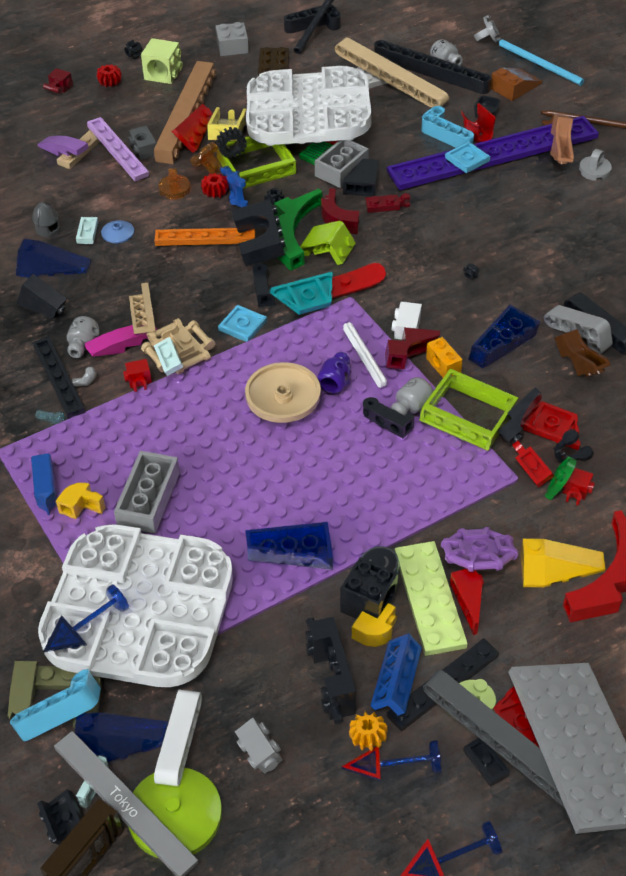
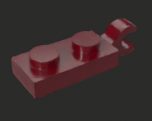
M405 193L399 198L398 195L366 197L367 213L400 210V207L410 206L409 193Z

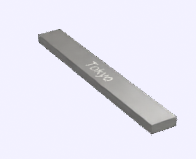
M73 731L54 745L55 750L110 807L118 812L119 817L175 876H185L198 864L197 858Z

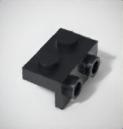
M65 790L49 803L42 800L37 803L40 810L39 816L45 823L48 830L47 836L53 844L60 845L83 818L73 792L70 790Z

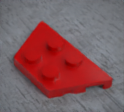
M541 401L529 414L523 430L559 443L562 440L563 434L568 430L574 429L579 434L578 416L573 412ZM578 439L575 443L565 446L578 451L581 442Z
M513 686L492 710L539 747Z

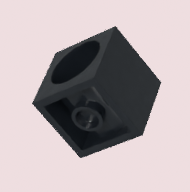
M359 557L340 588V612L357 619L363 611L378 619L388 603L392 605L397 597L398 573Z

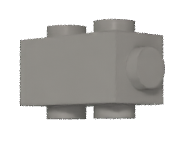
M252 718L235 731L239 738L237 744L244 753L248 752L250 757L247 760L255 770L259 768L265 774L275 769L278 763L283 760L279 754V751H281L280 746L274 739L270 740L268 737L270 731L263 722L259 724Z

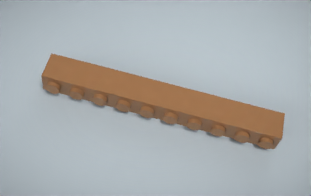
M196 62L154 148L155 162L174 164L176 158L179 157V151L183 148V143L171 131L204 103V97L208 95V89L212 86L213 78L216 77L214 63Z

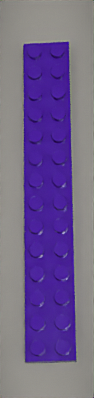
M584 116L573 118L571 128L572 145L598 138L599 132ZM552 124L473 144L490 156L489 162L474 170L550 151L554 135L551 134ZM449 151L387 166V173L399 190L464 174L465 172L445 158V153Z

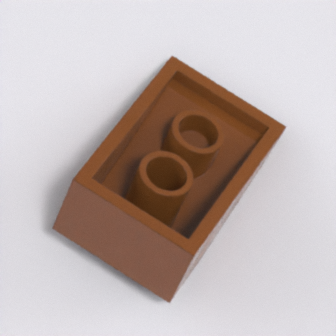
M500 68L492 73L490 89L514 101L542 84V80L519 68Z

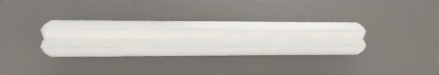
M351 322L345 323L343 330L379 388L385 387L387 379Z

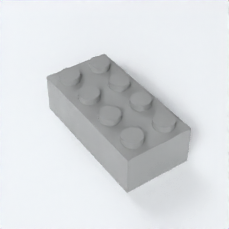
M145 451L139 452L114 510L117 525L141 528V531L156 534L180 474L178 457Z

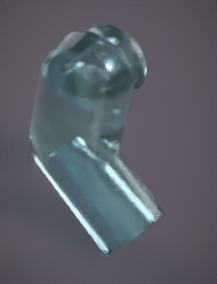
M43 410L36 412L37 419L53 424H59L65 419L62 412H56V414Z

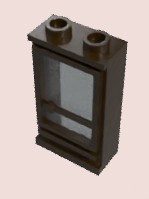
M98 799L41 866L40 869L43 876H87L111 847L110 843L115 842L116 835L120 837L123 833L118 812Z

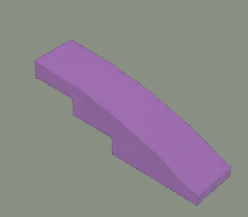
M58 135L49 136L38 143V147L57 156L62 154L78 156L89 148L87 142Z

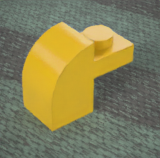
M75 483L68 486L56 500L59 513L74 519L78 518L84 508L100 514L106 508L103 496L97 492H91L89 483Z
M388 603L378 619L362 611L352 626L351 639L370 647L382 646L389 642L392 638V627L397 620L395 616L396 607Z

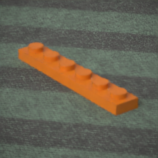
M237 228L156 230L155 246L239 244L254 239L255 229L238 233Z

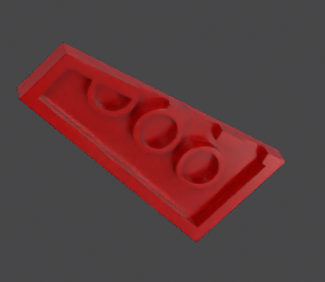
M201 104L171 132L194 153L201 143L213 113L204 104Z

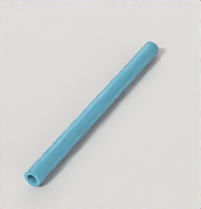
M503 39L499 42L500 47L580 86L584 83L583 78Z

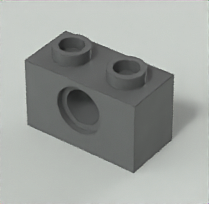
M143 126L129 130L130 137H128V142L130 146H133L134 154L138 155L140 160L154 157V148L157 143L148 127Z

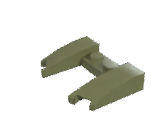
M15 661L9 696L8 718L12 719L13 714L33 706L36 689L64 690L70 687L71 680L77 673L65 671L56 666H38L37 661ZM93 676L101 688L99 701L92 709L74 717V728L81 727L79 720L92 715L94 721L97 720L103 677Z

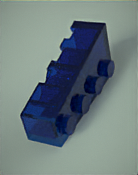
M510 304L472 345L468 360L481 368L487 367L535 337L540 321Z
M328 522L245 530L249 561L333 570V552Z

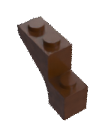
M578 329L554 337L561 357L569 356V359H572L578 376L584 374L585 377L605 372L604 368L611 365L608 358L590 349L583 342Z

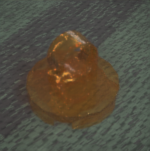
M215 142L209 143L200 149L201 152L198 155L195 154L190 159L191 164L194 167L203 164L211 174L219 171L220 164L213 155L218 150V146Z
M169 168V176L162 178L159 182V193L161 196L165 195L167 199H181L184 197V194L187 192L189 194L190 192L189 179L185 176L177 175V168Z

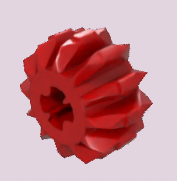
M106 64V66H101V68L97 69V80L101 86L112 87L113 85L117 86L121 82L122 73L117 65Z
M216 172L204 176L201 183L203 194L207 195L208 198H221V195H226L229 188L226 176L216 174Z

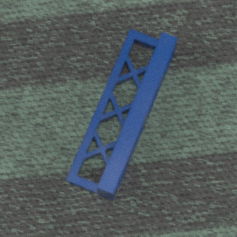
M409 633L388 642L370 705L374 710L389 706L397 715L404 714L406 711L422 649Z

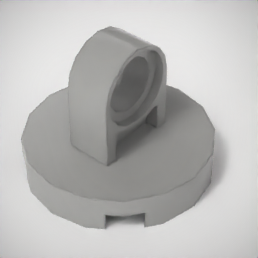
M488 14L483 17L487 28L474 34L476 41H479L490 35L493 41L498 43L501 40V37H497L499 31L494 21L489 20L491 16Z
M597 148L591 156L582 159L579 165L581 175L589 180H596L597 178L604 180L609 177L612 169L611 163L604 158V151Z

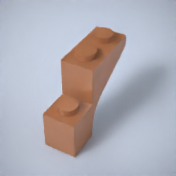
M554 114L551 134L554 135L550 155L560 164L573 163L574 154L571 142L573 118Z

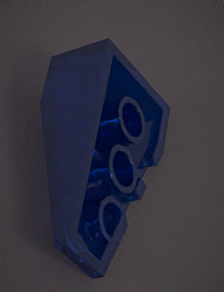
M23 239L18 249L16 276L29 278L32 274L37 277L38 275L48 274L49 277L54 276V273H64L65 275L86 273L91 259L39 240Z
M100 712L82 713L76 716L75 734L97 757L99 755L105 757L107 762L118 758L120 760L128 758L127 755L140 751L144 753L162 747L169 721Z

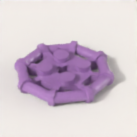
M489 527L471 530L460 528L457 530V533L449 538H444L441 542V547L445 551V560L449 564L454 563L467 568L469 572L485 569L502 570L505 564L517 559L519 554L518 550L514 547L513 537L492 531Z

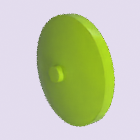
M184 768L179 786L155 784V773L149 775L136 787L133 794L193 855L204 849L215 837L222 819L221 800L216 787L206 776L189 768ZM129 827L130 834L135 843L144 852L157 857Z

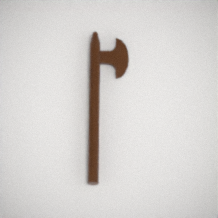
M552 110L541 111L542 114L552 117L551 120H543L542 123L544 125L553 123L554 114L570 116L571 118L584 116ZM584 116L590 123L626 129V122Z

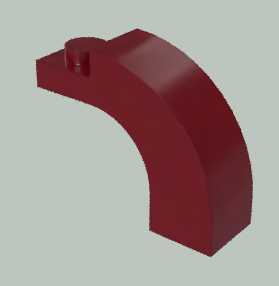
M329 188V194L325 195V198H321V214L324 222L327 224L342 221L350 234H358L359 211L339 208L336 205V189Z

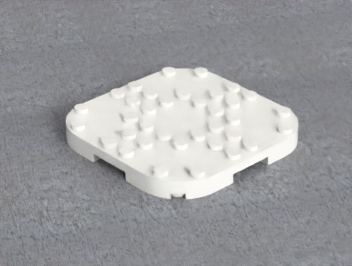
M322 67L321 73L292 74V69L272 70L259 74L256 80L252 78L247 84V132L252 139L265 143L268 146L291 143L304 144L306 142L320 143L322 141L337 140L351 141L355 137L367 132L371 127L368 77L363 71L358 73L353 67Z
M122 525L99 526L95 528L94 532L88 535L84 533L75 540L63 563V574L52 601L47 602L41 617L38 633L44 652L61 617H63L87 645L44 652L47 659L53 665L65 671L78 673L81 670L88 669L93 676L155 687L179 686L197 677L210 660L233 583L231 560L223 552L222 547L204 538L180 535L179 539L142 534L141 528ZM62 623L50 648L80 642ZM67 631L70 633V634H68L67 636H68L69 638L71 637V640H70V639H66V640H64V641H66V642H64V643H62V642H61V644L57 643V642L59 641L60 637H61V639L65 637V635L67 634Z

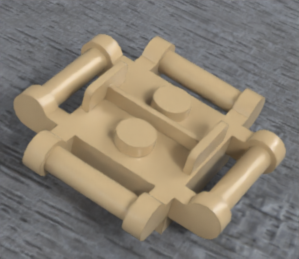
M177 318L167 326L154 332H147V337L151 343H144L141 346V350L150 356L160 372H164L154 345L170 337L183 364V368L176 371L177 374H180L185 369L203 360L211 359L208 350L215 346V341L202 331L197 321L193 320L188 326L184 327L181 320ZM195 332L204 343L199 344L191 333Z

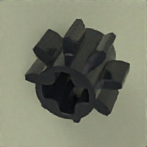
M131 40L125 44L124 51L128 57L136 59L141 55L142 46L139 42Z
M277 188L267 191V195H264V201L270 199L272 205L285 198L282 195V191Z

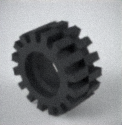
M229 127V130L225 128V132H220L221 136L217 135L218 140H216L220 153L226 158L227 156L229 158L234 156L235 158L237 157L236 154L240 156L241 151L244 152V148L247 147V141L243 133L237 127L233 129ZM230 140H237L233 145H226Z

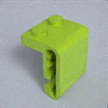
M342 221L314 226L300 247L304 251V256H309L312 251L315 255L330 252L336 264L340 265L344 263L356 243Z

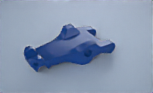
M229 166L220 167L221 173H223V176H226L231 192L229 196L230 204L237 205L240 208L248 206V201L244 200L243 187L246 186L245 179L240 178L239 171L232 172Z

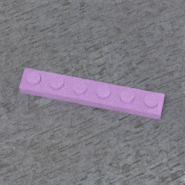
M101 117L87 122V127L135 182L149 176V171Z

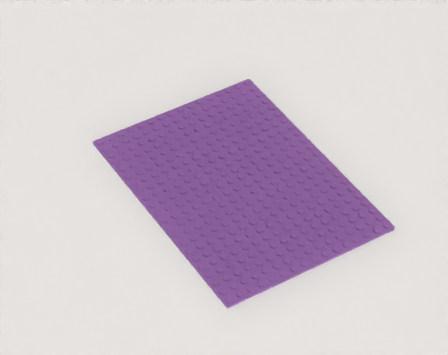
M348 297L329 307L212 356L207 361L203 360L185 369L183 373H173L147 385V390L141 387L137 389V392L127 393L90 409L84 414L67 419L0 449L1 461L62 563H64L72 544L82 534L88 535L99 526L117 525L114 510L140 451L178 457L180 474L156 534L141 531V533L179 539L180 535L208 539L221 546L223 552L229 556L232 565L233 583L217 636L349 569L356 564L359 557H362L370 549L376 547L389 548L499 492L518 480L517 475L492 448L487 451L419 421L421 411L412 414L414 415V428L403 439L364 417V399L374 397L378 399L379 403L391 408V405L397 402V391L414 377L426 380L431 385L433 391L436 388L409 358L406 360L404 369L386 368L385 350L388 340L391 339L352 297ZM351 322L387 379L385 387L379 388L344 332L343 325L345 323ZM345 352L350 357V384L346 385L341 392L335 394L321 389L320 401L315 410L300 420L286 423L271 422L254 414L247 405L245 396L247 381L254 372L266 365L280 362L295 363L306 367L318 377L323 363L327 359L334 357L336 353ZM443 396L436 407L464 419ZM47 453L51 454L57 498L65 488L72 484L89 483L91 492H97L104 498L106 508L103 513L100 514L84 508L78 518L74 519L60 514L56 504L49 512L50 515H47L46 511L37 506L34 497L31 457Z

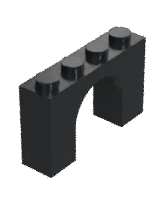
M270 199L232 210L238 233L255 228H267L263 235L239 243L245 266L285 255L283 248L286 247V244L282 237L281 226H279L281 223L277 215L278 211L276 205H272Z

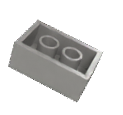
M339 140L315 160V176L341 188L343 186V179L361 160L369 159V148L353 141Z

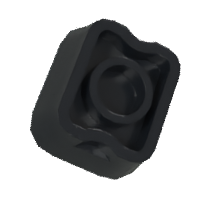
M480 96L474 105L475 118L478 119V103L496 116L501 100L490 96Z

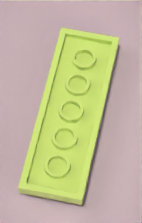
M435 541L395 548V554L398 559L397 563L425 656L466 649L468 643Z

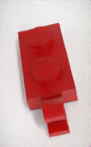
M519 441L512 444L515 451L519 454L515 457L516 461L538 488L554 477V474L531 446L525 449Z

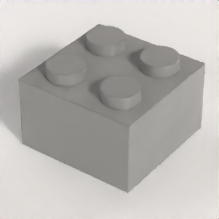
M244 22L216 25L220 56L249 53L248 37Z

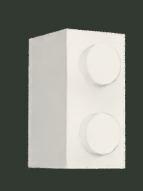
M400 302L399 308L395 310L396 321L393 320L392 331H395L394 339H402L404 327L419 328L422 304Z

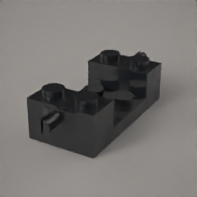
M334 617L320 620L308 618L306 620L308 631H305L307 655L312 656L314 664L328 661L330 671L333 670L335 675L324 678V687L321 688L323 698L321 699L322 709L324 713L328 712L329 719H334L335 724H341L344 721L343 717L356 714V689Z

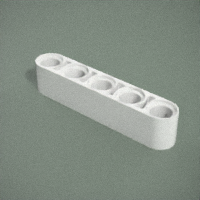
M178 690L155 768V784L180 785L201 708V692Z

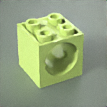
M151 38L141 54L144 80L172 84L174 79L177 78L179 71L182 70L183 63L181 62L179 42Z

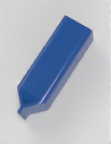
M47 453L32 456L31 463L34 497L37 506L46 511L47 515H50L49 512L56 505L57 496L51 454Z

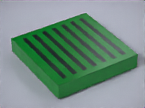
M325 141L320 143L313 142L299 154V159L315 165V160L333 145Z

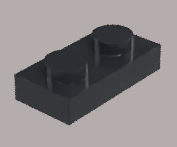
M480 738L464 746V753L490 787L510 775V770L496 752Z

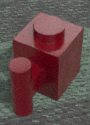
M56 68L48 75L49 84L44 83L43 89L56 93H65L73 86L71 72Z

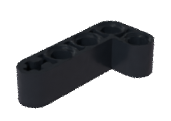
M330 5L318 26L326 25L330 30L340 29L341 14L335 6ZM321 6L285 15L284 31L291 34L307 30Z

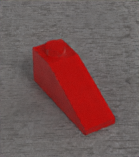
M463 569L451 573L450 587L472 634L476 635L478 632L484 580L477 570L469 572V569Z

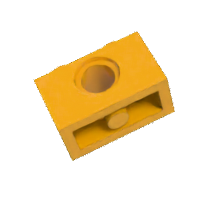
M443 337L427 343L426 359L442 378L450 369L461 373L463 359Z

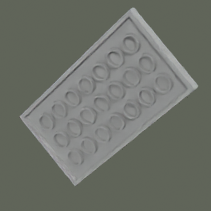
M589 663L511 667L508 673L575 833L626 828V741Z

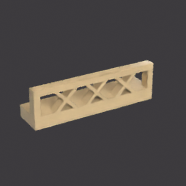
M141 283L143 294L129 296L134 334L155 331L148 283Z

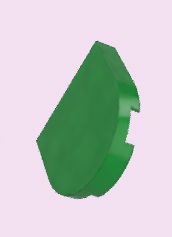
M567 457L556 468L554 477L551 479L545 493L546 498L552 500L563 488L575 468L576 459Z

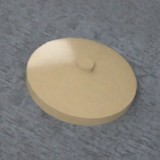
M280 362L266 365L254 372L247 381L245 396L251 411L260 418L271 422L286 423L300 420L315 410L320 401L321 387L318 378L306 367L295 363Z

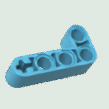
M434 106L423 114L421 127L423 133L455 148L467 142L473 144L474 133L445 120V109L443 107Z
M88 669L81 670L72 678L70 687L17 713L11 719L10 724L23 741H28L92 709L99 701L101 688Z

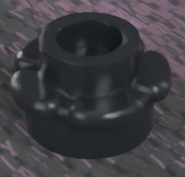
M469 263L463 268L464 275L467 278L473 279L478 277L480 270L476 265Z

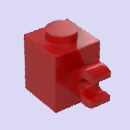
M147 359L125 363L126 371H123L125 382L129 381L130 388H133L134 392H137V387L140 386L147 390V385L152 383Z
M574 468L568 481L563 486L562 493L567 494L566 502H569L570 498H576V505H579L581 499L585 500L588 493L592 494L595 483L592 482L593 473Z

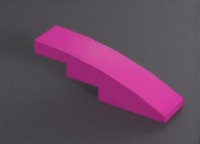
M133 325L103 334L86 342L84 346L92 357L124 353L126 347L141 345L142 340L148 339L147 332L134 334Z

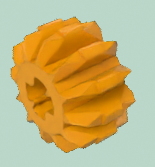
M365 711L363 716L356 714L355 720L351 721L349 737H351L354 746L360 745L362 751L369 747L372 752L373 746L380 748L381 742H386L387 725L384 723L382 716L377 717L375 712L368 715Z

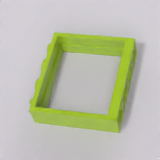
M248 136L245 137L247 147L244 148V152L241 151V154L269 146ZM230 141L226 145H233L236 141ZM284 144L272 146L282 161L239 172L240 178L245 179L246 186L243 189L296 174V160ZM216 145L217 159L222 167L229 166L232 172H236L228 159L229 157H224Z
M450 369L422 406L419 421L489 451L499 436L498 431L508 422L509 417L507 413L517 404L518 397ZM453 388L505 412L494 429L490 431L436 406L448 389Z

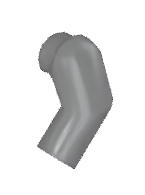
M87 367L86 373L82 378H73V386L83 387L91 385L97 375L95 368Z

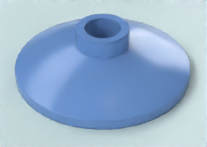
M116 220L107 223L102 228L101 234L107 242L122 243L132 238L134 227L127 221Z

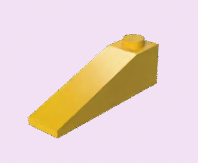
M523 539L520 554L523 587H548L554 582L562 581L563 583L573 577H586L605 572L603 552L547 539Z

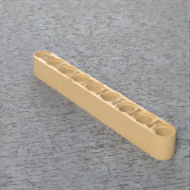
M344 38L335 46V52L340 57L431 108L434 106L443 107L449 101V96L445 91L350 38Z

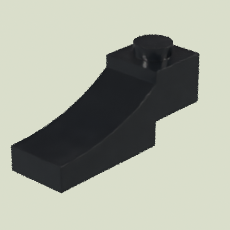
M536 387L507 413L510 421L498 431L500 437L510 447L516 441H522L525 435L523 430L524 424L533 408L542 400L541 392Z

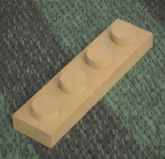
M89 130L79 139L87 142L89 148L78 156L62 154L57 159V164L71 169L100 143L99 139Z

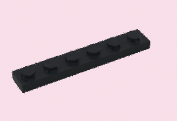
M50 337L32 342L33 348L67 419L84 414L85 408Z
M483 638L442 671L458 683L469 680L499 656V652ZM427 682L410 694L404 714L397 715L392 709L387 712L386 717L401 732L437 705L423 690V686Z

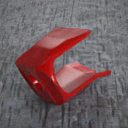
M480 103L477 104L478 120L475 122H471L464 112L461 111L464 128L474 133L473 142L480 143L493 138L496 118Z

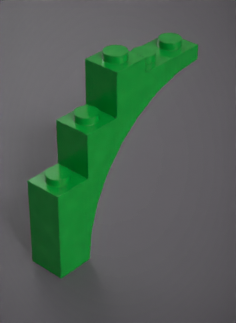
M319 188L291 200L287 197L274 203L281 223L279 226H281L283 232L282 237L286 244V247L283 248L285 255L277 258L290 271L305 265L304 251L298 245L294 235L301 220L313 209L321 206L323 192Z

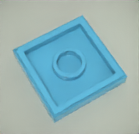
M467 142L445 153V158L465 173L490 161V156L471 142Z
M237 305L219 324L218 330L247 342L267 322V317Z

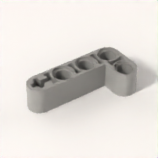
M561 305L555 306L544 315L545 323L551 328L564 332L578 329L580 336L587 339L588 347L599 354L604 353L612 346L611 327L604 318Z

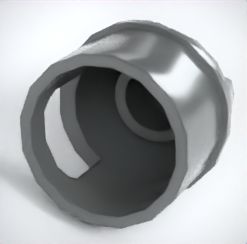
M38 203L34 208L32 216L37 235L41 237L56 235L60 230L58 213L49 203ZM56 224L58 227L50 232L49 226Z

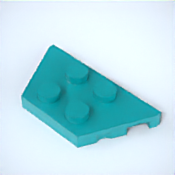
M328 272L271 287L270 293L298 315L331 306L333 273Z

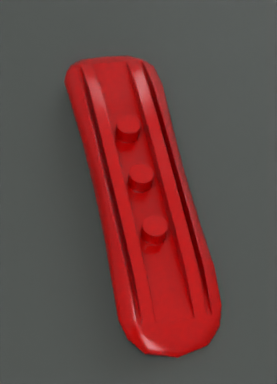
M371 263L348 273L332 277V299L380 284L386 275L385 268L380 263Z

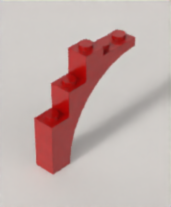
M622 510L614 511L611 522L617 547L616 556L612 564L594 582L581 589L565 593L563 607L570 623L619 612L620 604L623 601L621 593L626 592V517Z

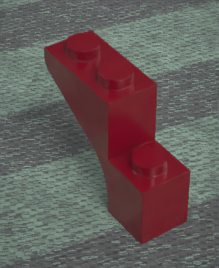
M404 327L401 341L388 340L385 350L386 368L404 369L407 358L427 352V343L438 339L440 331Z

